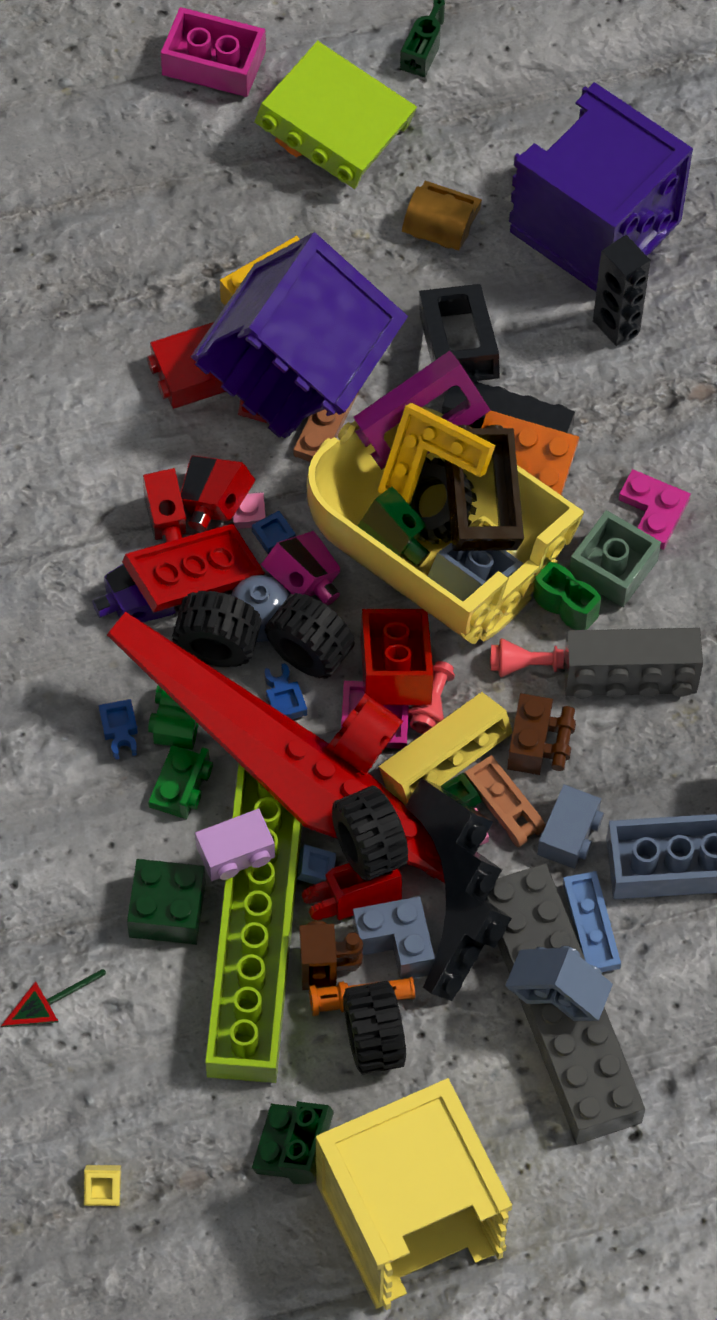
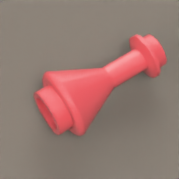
M503 638L499 640V645H491L490 670L499 671L501 678L529 665H552L554 672H557V669H563L564 649H557V646H554L553 652H530Z
M437 661L433 665L432 705H413L408 709L410 727L418 733L424 734L444 719L441 694L446 681H452L455 677L453 666L447 662Z

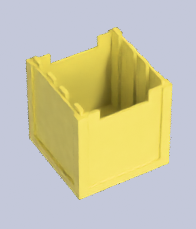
M449 1078L316 1136V1184L376 1309L384 1306L385 1310L391 1308V1301L407 1294L400 1279L401 1277L463 1249L468 1248L475 1263L495 1255L498 1260L503 1258V1252L506 1251L505 1236L507 1232L506 1225L509 1219L508 1211L512 1210V1203Z

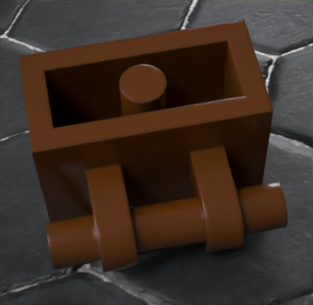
M520 693L509 749L507 770L540 775L543 758L553 759L551 765L553 770L563 771L565 763L570 759L571 755L569 742L570 736L575 732L576 720H574L575 709L570 706L562 707L560 717H551L553 699ZM548 731L557 733L556 743H546Z
M312 921L306 925H299L302 990H309V986L315 985L316 988L337 986V970L353 972L361 966L363 961V941L357 933L351 932L347 934L343 941L335 942L334 924H327L324 921Z

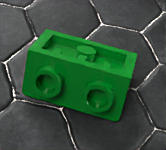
M172 745L149 799V808L187 820L191 809L196 810L202 795V791L199 788L202 781H208L213 769L209 749L202 747L200 753H196Z

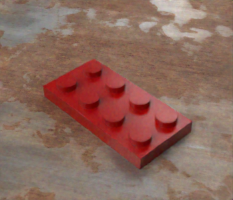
M234 524L126 553L122 560V563L153 613L181 605L183 598L192 592L215 591L221 593L234 589L244 579L265 574Z

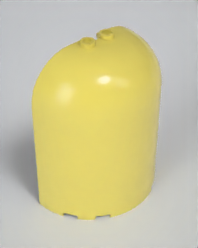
M424 406L422 407L423 409L439 417H442L444 415L433 409ZM357 422L346 423L338 434L340 440L335 437L332 439L327 438L321 444L319 450L313 456L308 470L306 485L308 506L312 518L321 533L334 546L471 644H476L479 639L484 642L493 637L509 624L532 599L530 595L534 592L535 577L549 562L558 564V560L555 558L560 554L565 544H570L584 511L517 465L524 540L517 550L506 551L524 564L509 577H506L499 571L496 572L465 601H461L428 577L437 553L452 543V541L445 543L439 539V544H432L429 541L423 542L418 539L417 541L430 551V554L417 567L407 557L402 559L358 527L373 501L381 495L377 491L384 469L381 470L371 456V453L376 451L372 444L365 447L355 431L360 428ZM399 424L384 434V440L390 449L392 448ZM431 452L426 455V457L429 458L431 461L433 460V457L440 458L445 462V459ZM491 457L486 474L481 477L463 469V473L474 486L471 491L477 496V501L471 504L477 508L475 515L470 514L468 519L473 523L482 515H485L499 526ZM444 484L433 485L424 491L419 501V511L422 517L434 516L442 510L447 499V491Z

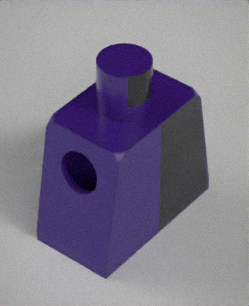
M124 564L104 576L107 594L92 600L99 618L113 612H117L119 618H121L127 612L144 623L175 614V606L153 613Z

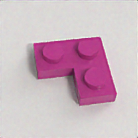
M632 469L619 493L618 500L645 511L637 528L661 541L660 549L664 550L690 500L691 493Z

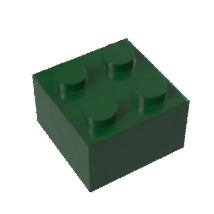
M136 859L127 917L129 938L197 945L206 885L205 866Z

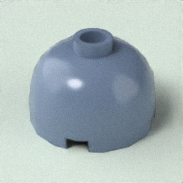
M265 575L251 576L242 580L233 589L231 596L243 600L253 606L254 610L258 611L262 623L256 642L269 641L265 634V625L290 594L273 577Z

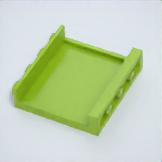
M317 40L261 103L254 123L286 143L290 148L295 149L310 159L314 164L337 177L341 182L356 189L362 175L399 131L404 132L408 128L417 106Z

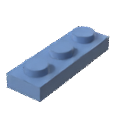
M597 871L563 877L562 883L574 929L586 962L596 966L602 972L620 969L621 961Z

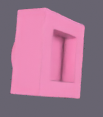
M264 493L246 495L233 516L236 529L252 528V524L266 518Z

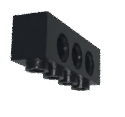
M627 235L601 250L593 322L615 346L625 340L630 341L634 339L641 330L651 262Z

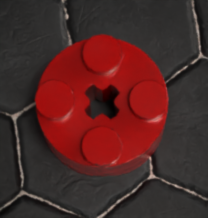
M364 694L355 709L351 711L343 722L342 728L331 740L327 749L366 775L391 741L403 720L372 697Z

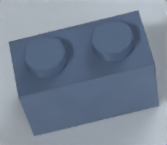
M564 784L540 837L537 855L575 869L580 858L583 860L587 858L592 845V841L588 840L592 830L598 831L603 820L604 812L600 811L602 798Z

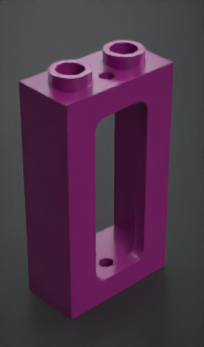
M451 351L436 359L353 417L360 427L355 431L365 447L372 444L376 451L371 453V456L381 470L385 468L391 451L384 440V434L400 423L406 405L413 403L422 408L452 386H458L466 400L441 418L457 426L470 425L491 411Z

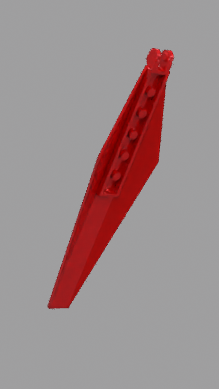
M125 612L111 628L107 636L304 827L337 839L332 820V805L334 801L372 785L376 786L393 805L404 829L408 845L407 864L422 869L434 879L437 878L445 884L441 860L432 838L422 823L405 808V805L369 773L365 775L327 749L329 743L129 613Z

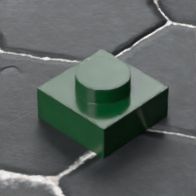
M464 773L441 785L472 808L482 802L478 792Z

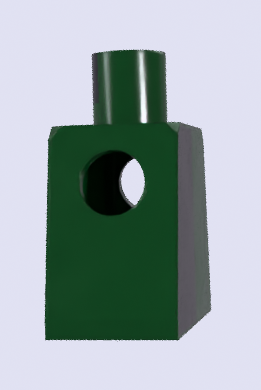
M391 486L373 501L358 527L402 559L407 557L413 564L419 567L430 554V551L417 541L426 528L425 522Z

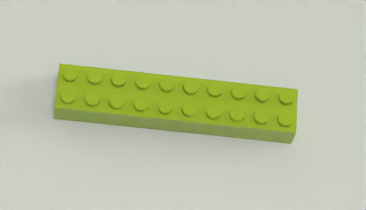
M238 763L233 818L260 809L275 843V858H272L264 866L258 868L251 866L240 870L237 875L225 881L205 1062L207 1078L276 1083L302 824Z

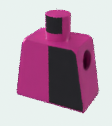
M314 531L277 542L261 563L263 568L291 594L316 595L327 606L340 596V592L332 584L340 573V566Z

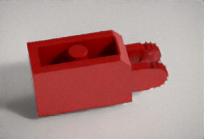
M347 863L332 868L325 874L324 882L306 888L301 896L304 903L314 904L309 909V914L314 921L335 915L338 920L353 916V909L401 900L402 876L399 869H395L366 881Z

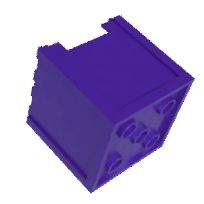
M594 82L589 88L585 86L582 89V95L575 103L581 107L579 120L547 151L534 143L521 155L517 153L514 156V166L517 170L512 179V186L515 187V190L511 193V202L514 204V207L510 212L509 222L512 223L510 225V233L596 292L601 250L627 235L648 256L682 221L693 148Z
M313 232L253 265L190 357L196 361L195 365L206 375L211 372L223 383L221 388L232 397L237 395L244 401L242 406L252 415L258 413L270 424L268 429L276 436L286 438L293 431H296L304 418L325 409L327 416L335 413L340 415L346 412L408 316L319 235Z

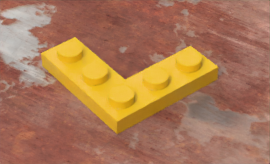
M410 403L404 408L377 492L382 494L392 486L409 504L428 451L481 477L486 474L495 445Z

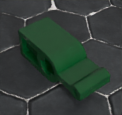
M434 0L430 15L422 16L415 21L400 51V70L420 77H426L440 46V25L444 23L445 0Z

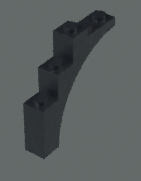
M421 778L405 808L422 823L434 842L441 860L446 899L442 938L434 964L423 988L433 995L453 1001L471 967L478 959L483 946L488 945L495 948L503 937L512 918L486 900L502 872L500 867L477 852L493 821L442 786Z

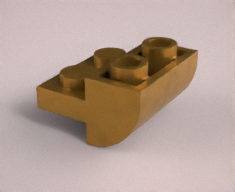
M424 181L421 187H416L411 197L401 232L410 234L418 239H425L440 244L448 249L459 251L469 235L473 220L480 211L482 199Z

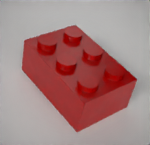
M362 609L360 641L364 694L372 697L381 705H432L434 675L428 612L424 609Z

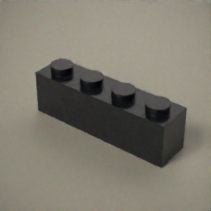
M478 381L473 382L491 411L571 434L575 411L560 404L553 405L539 401L530 395L523 396L509 392L500 386L493 387ZM458 386L449 388L442 405V414H446L466 400ZM485 415L469 426L471 428H482Z

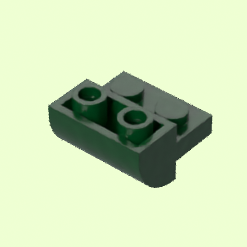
M297 1101L296 1106L271 1103L252 1165L254 1172L261 1175L289 1178L293 1184L312 1183L316 1176V1136L329 1130L334 1115L332 1108L329 1105Z

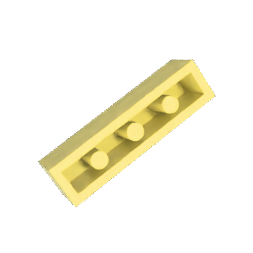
M483 692L479 693L378 766L386 789L406 805L421 778L439 786L443 785L513 734L507 711Z

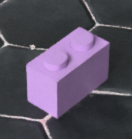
M260 809L195 832L196 847L211 881L219 878L221 880L230 879L237 875L240 870L251 866L254 868L264 866L272 858H275V843Z

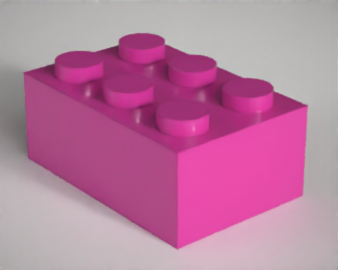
M180 7L161 50L162 75L248 97L266 53V31L264 28Z

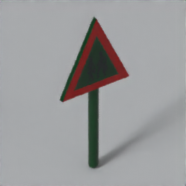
M101 969L48 999L45 998L37 982H35L1 1027L59 1022L50 1005L105 976L106 971Z

